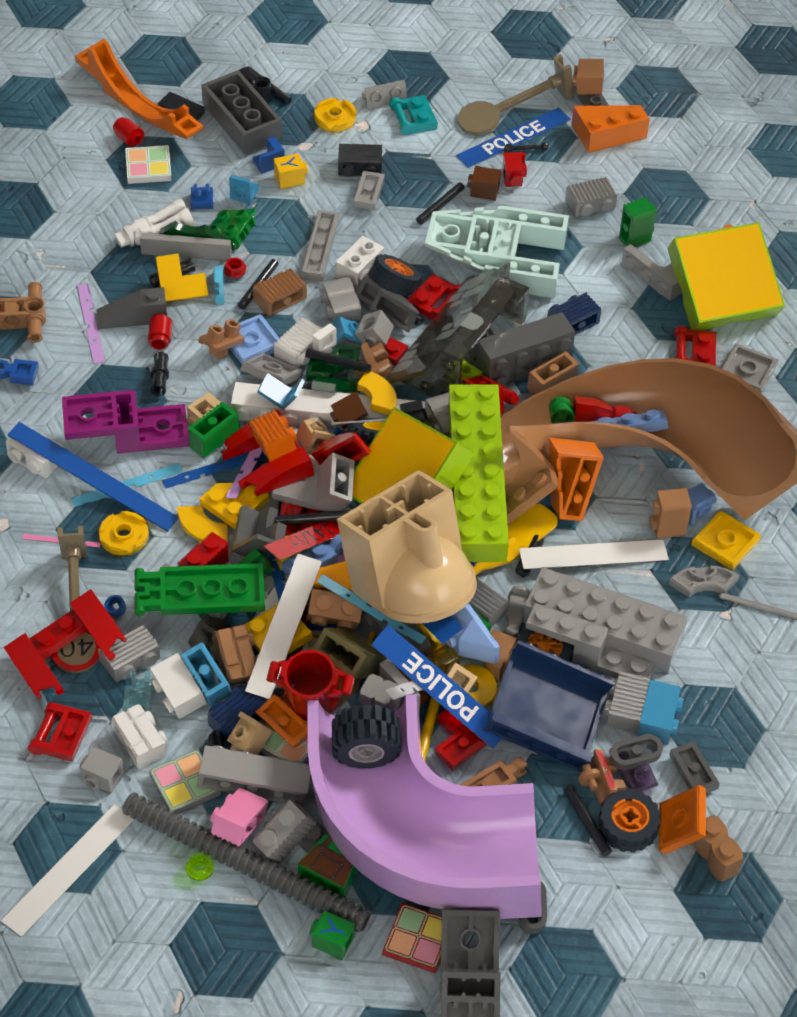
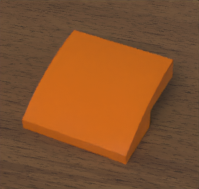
M286 690L282 696L274 694L255 712L292 748L297 747L308 739V721L297 715L291 708Z

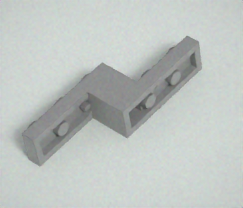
M631 244L624 248L622 265L626 269L632 271L643 282L650 285L669 301L682 293L671 263L662 269Z
M535 603L526 622V629L575 645L572 663L579 664L582 667L617 679L619 671L650 678L654 669V662L606 646L609 630L607 627Z

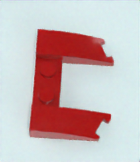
M275 410L279 417L282 416L279 410ZM249 423L225 439L224 443L227 449L222 451V458L227 460L260 448L253 436ZM295 441L296 450L282 455L238 481L239 487L244 490L248 486H256L254 494L259 496L315 475L312 460L303 447L300 448Z
M92 589L69 603L73 608L71 611L29 638L24 633L3 647L38 700L42 699L40 690L54 687L57 695L65 692L44 660L88 631L109 661H112L116 656L114 652L110 651L117 639L124 643L127 641Z

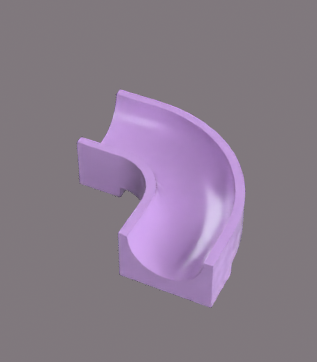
M417 694L406 695L404 704L395 711L400 719V756L392 763L382 767L370 769L348 767L346 764L339 763L332 754L331 722L335 716L325 711L321 707L319 700L307 701L308 758L317 807L333 842L353 866L378 886L420 905L441 910H499L500 919L542 917L533 783L462 786L448 782L436 775L427 766L421 755Z

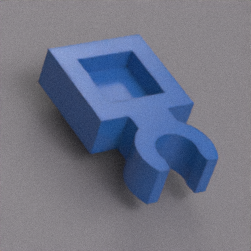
M14 359V363L9 364L6 360H0V369H2L0 370V379L9 377L10 383L34 385L39 369L38 361Z

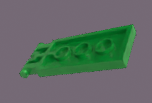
M263 563L160 567V571L145 572L143 568H136L134 570V590L136 591L134 594V607L136 616H143L145 612L161 611V615L265 611Z

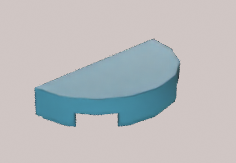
M218 265L213 268L216 305L224 304L223 265Z

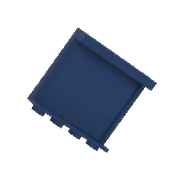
M518 640L510 651L484 731L582 772V766L591 762L593 755L590 752L607 694L615 682L607 679L602 674L588 671L579 664L563 660L554 653L540 650L531 643Z

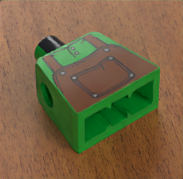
M329 834L324 835L298 863V874L301 875V879L308 878L309 883L316 882L317 887L322 885L325 891L330 889L332 894L338 893L340 898L347 896L358 870L346 859Z

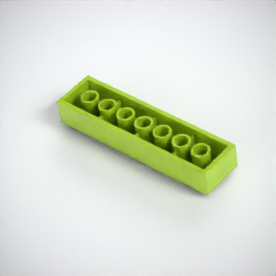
M449 385V437L475 454L456 485L452 488L462 551L469 562H507L509 542L498 385Z

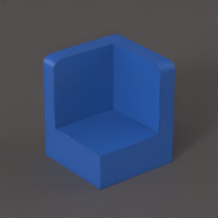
M275 136L267 139V152L253 157V163L261 174L274 170V158L285 156L284 148Z

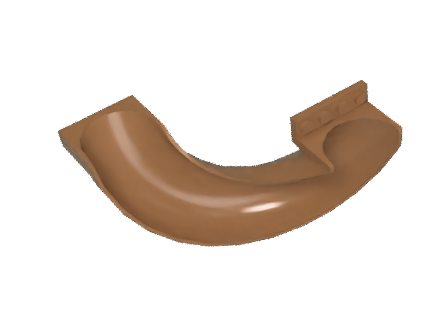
M667 358L641 359L605 366L569 378L545 389L504 412L505 414L500 415L503 454L508 457L504 463L507 525L558 488L555 467L550 463L549 437L594 442L599 450L639 446L655 448L675 455L689 463L702 480L744 520L797 484V429L764 395L741 377L707 363ZM559 396L568 398L573 406L574 397L579 396L599 399L611 405V408L614 405L629 406L632 408V411H637V414L646 413L648 410L653 409L663 410L668 420V429L646 432L629 426L611 423H551L548 407L550 401Z

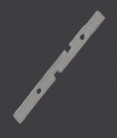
M410 681L384 691L395 700L415 693L413 689L417 692L423 689L414 681Z

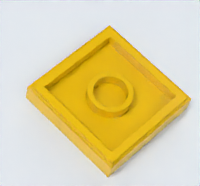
M720 510L696 535L691 545L733 571L760 541L761 534Z

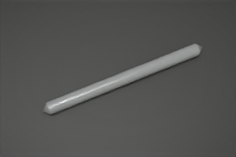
M725 593L718 594L719 598L797 620V613Z

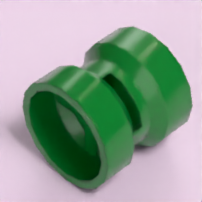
M559 396L550 401L548 409L551 423L574 422L573 406L568 398Z

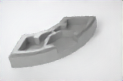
M710 565V567L700 568L693 566L673 575L669 579V585L687 597L702 591L726 594L738 581L739 574L719 566Z

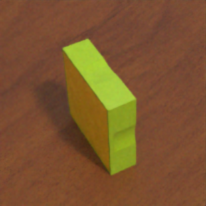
M760 222L676 237L668 246L667 250L675 277L682 290L683 304L691 330L702 331L722 327L732 322H748L774 317L785 307Z
M393 407L368 447L371 453L363 457L354 470L352 499L363 504L418 470L452 489L475 454L457 441Z

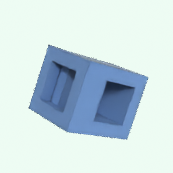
M703 483L688 490L692 504L688 520L690 526L694 525L696 518L706 516L711 511L712 504L717 501L714 492L709 490Z

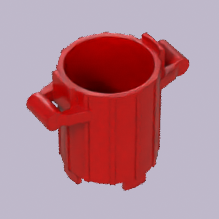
M315 649L302 650L290 657L289 660L271 661L266 678L268 682L274 683L286 690L291 708L297 715L307 721L308 700H319L321 707L328 713H332L338 705L339 697L351 695L355 679L354 676L335 668L327 654L325 655ZM280 667H281L280 679H277V678H278V674H279V670H280ZM340 678H344V679H343V683H342V687H341V691H340V690H338V689H339V687H338L339 680H340Z

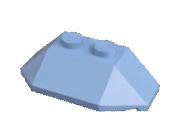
M468 603L463 609L451 615L464 629L446 642L450 648L453 647L459 656L493 664L498 663L500 646Z

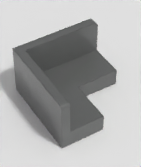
M247 506L240 507L231 551L244 557L255 548L259 549L266 556L272 554L264 545L284 538L287 526L280 522L276 523L278 509L269 506L259 512Z

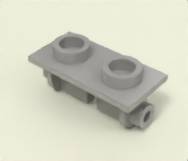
M405 80L364 88L365 91L362 92V98L366 100L367 109L388 105L390 99L394 97L400 99L407 98Z

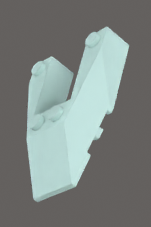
M498 206L496 210H484V207L475 208L471 212H461V209L433 211L425 247L482 275L486 274L487 277L528 294L555 298L560 263L515 256L518 244L564 250L569 215L508 206Z

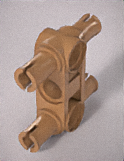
M31 282L28 284V297L0 298V330L28 328V341L32 343L40 342L42 340V326L47 320L45 301L42 299V284Z

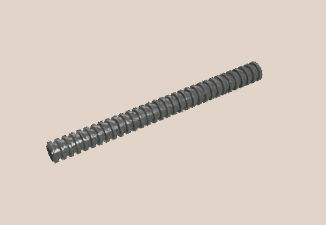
M136 792L130 794L124 802V815H130L132 819L137 818L138 822H145L146 826L150 827L152 825V829H159L160 833H167V836L170 838L174 836V840H181L182 844H189V847L192 849L196 847L197 852L204 851L205 856L211 855L213 860L218 859L221 864L226 862L227 867L233 866L235 871L241 870V874H248L249 878H256V881L259 883L263 881L265 886L271 885V889H279V893H286L287 897H294V900L297 902L301 900L304 906L309 904L310 909L317 908L318 913L326 911L355 923V930L358 933L367 926L371 916L370 909L366 908L363 910L362 905L355 906L354 901L347 902L346 897L340 898L338 893L332 894L330 889L325 891L324 886L320 885L317 887L316 882L309 883L308 878L301 879L300 874L294 875L292 870L287 872L286 867L281 866L279 868L278 863L271 864L270 859L264 860L262 855L256 856L254 851L249 853L248 848L244 847L242 849L241 845L237 847L231 841L222 840L221 837L218 838L217 835H212L210 829L204 830V826H197V823L193 821L190 823L188 818L182 819V815H175L174 811H168L166 807L161 808L160 804H153L152 800L148 799L146 801L144 796L139 797Z

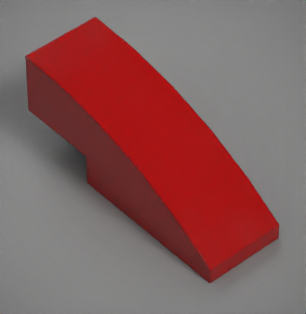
M349 432L320 443L311 455L321 465L332 453L347 457L356 462L369 455L371 450L356 433Z

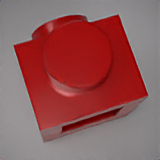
M525 152L503 153L502 170L505 187L522 186L523 177H527Z

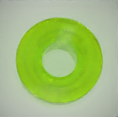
M195 854L186 863V873L192 880L204 881L213 874V861L205 854ZM200 866L205 868L202 871L195 870L197 867Z

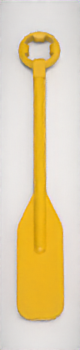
M542 504L532 506L507 525L509 542L507 562H478L473 566L475 575H478L481 571L509 564L521 556L519 548H528L534 535H539V541L556 528L558 523L557 516ZM373 630L369 633L368 637L370 643H373V638H376Z

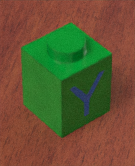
M324 911L320 919H315L311 925L309 935H312V947L343 960L355 937V923Z

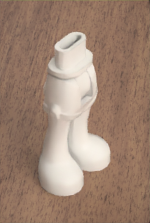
M179 198L157 213L148 217L142 216L129 225H125L122 227V231L114 235L121 248L127 245L133 247L134 243L141 245V233L159 234L161 228L174 221L188 226H195V223L184 201Z

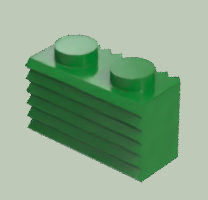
M646 197L639 198V200L635 199V202L631 201V203L628 202L623 205L619 239L625 246L631 244L636 247L652 241L654 219L657 215L655 205L650 203Z
M220 402V405L213 407V410H209V413L202 415L199 421H195V423H192V426H188L190 448L203 458L224 443L225 439L239 430L237 412L224 402Z

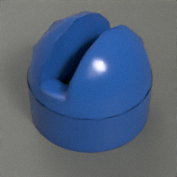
M112 595L106 599L104 608L110 616L117 618L125 614L126 603L121 596ZM116 603H117L118 606H119V608H118L117 610H115V608H114V606H113V605L116 604Z

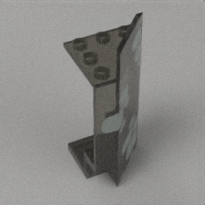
M510 263L504 264L499 269L492 268L483 271L478 276H468L385 379L390 384L401 381L403 384L414 387L422 393L433 397L448 393L449 385H461L462 361L498 315L520 325L524 323L527 316L529 287L509 279Z

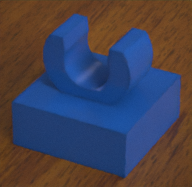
M194 184L191 187V209H213V187H210L209 184H206V187H197V184Z

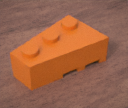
M641 105L573 106L571 125L588 153L647 138L650 119Z
M549 437L550 463L555 467L558 488L551 492V505L559 519L583 521L604 457L594 442Z

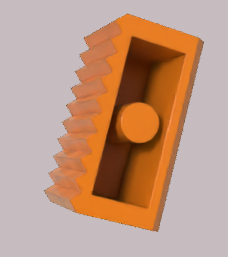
M272 409L271 412L263 413L262 416L249 421L253 436L269 462L296 450L294 442L298 440L293 428H289L284 415L279 417L277 412Z

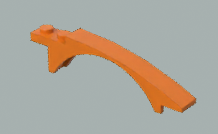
M105 39L75 56L76 63L103 84L104 92L149 123L185 139L190 138L203 129V125L189 114V107L185 104L178 109H166L144 96L126 76L117 62L108 41Z

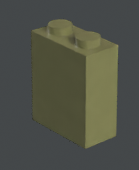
M324 628L312 649L325 655L327 654L337 668L355 678H368L371 674L378 676L380 663L387 659L371 645L372 643L346 628Z

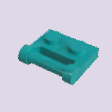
M425 95L405 99L398 97L390 99L389 106L396 114L402 134L408 135L437 129L438 122ZM404 109H407L412 123L407 120Z

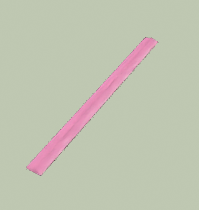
M23 534L22 539L59 543L58 538L29 534ZM86 541L87 546L100 548L101 543Z

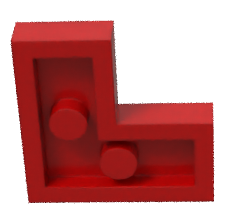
M447 709L437 716V722L451 736L435 747V754L452 771L488 745Z

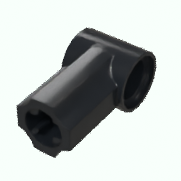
M246 67L240 69L239 71L269 104L272 100L270 79L258 76Z

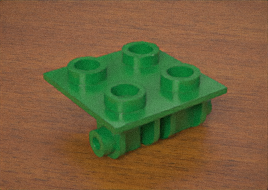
M222 210L217 214V217L209 227L223 236L222 239L231 240V250L238 249L256 224V218L253 215L257 210Z

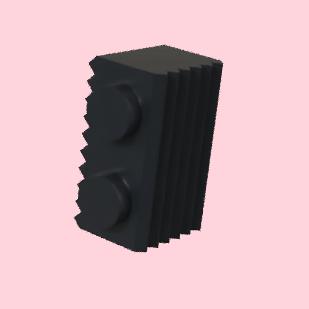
M339 144V176L356 175L358 177L359 175L362 176L363 171L382 174V145Z

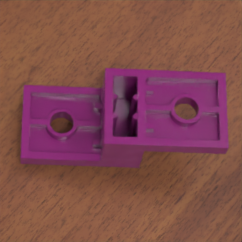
M135 390L62 397L65 440L115 435L117 454L190 447L185 404L137 408ZM88 413L94 415L91 418L82 417L83 415ZM161 425L169 426V428L165 430L158 429V427Z

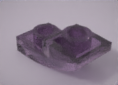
M619 756L620 759L627 760L625 756ZM649 764L628 770L617 768L628 789L643 792L658 786Z

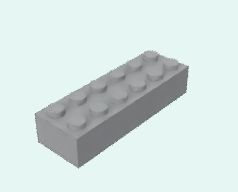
M542 567L525 603L523 623L526 624L535 603L609 628L606 646L654 662V669L669 673L684 636L688 616Z

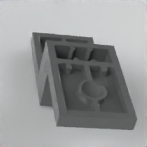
M442 909L441 1017H500L499 910ZM468 931L475 932L479 937L477 945L472 948L466 947L462 943V937Z

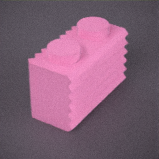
M239 787L233 795L229 794L226 797L221 808L216 807L210 819L213 823L212 835H217L222 840L226 839L227 842L231 841L232 844L236 843L237 847L240 846L265 819L269 801Z

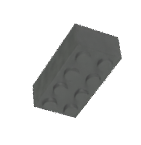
M239 70L201 85L203 105L244 154L267 146L268 138L275 136L278 141L282 139L281 118Z
M563 312L479 339L476 368L482 371V375L502 385L521 381L528 377V372L565 351L572 356L575 330Z

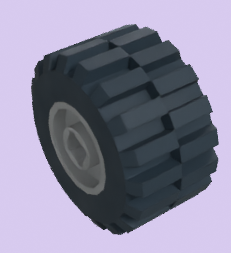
M356 705L341 710L332 719V754L339 763L346 764L348 767L370 769L392 763L400 756V719L390 709L378 705Z

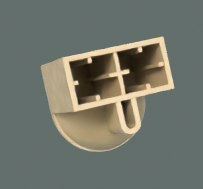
M422 471L414 472L337 519L352 592L385 616L404 623L434 622L457 613L473 598L477 587L476 575L473 566L462 551L452 490Z

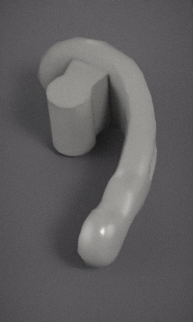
M515 586L508 594L509 601L506 614L508 624L505 628V633L511 636L519 634L520 626L523 622L525 603L530 595L529 590L524 586Z

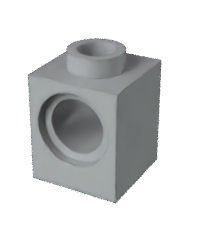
M382 310L363 315L355 335L362 344L367 342L370 348L379 343L385 346L394 325Z

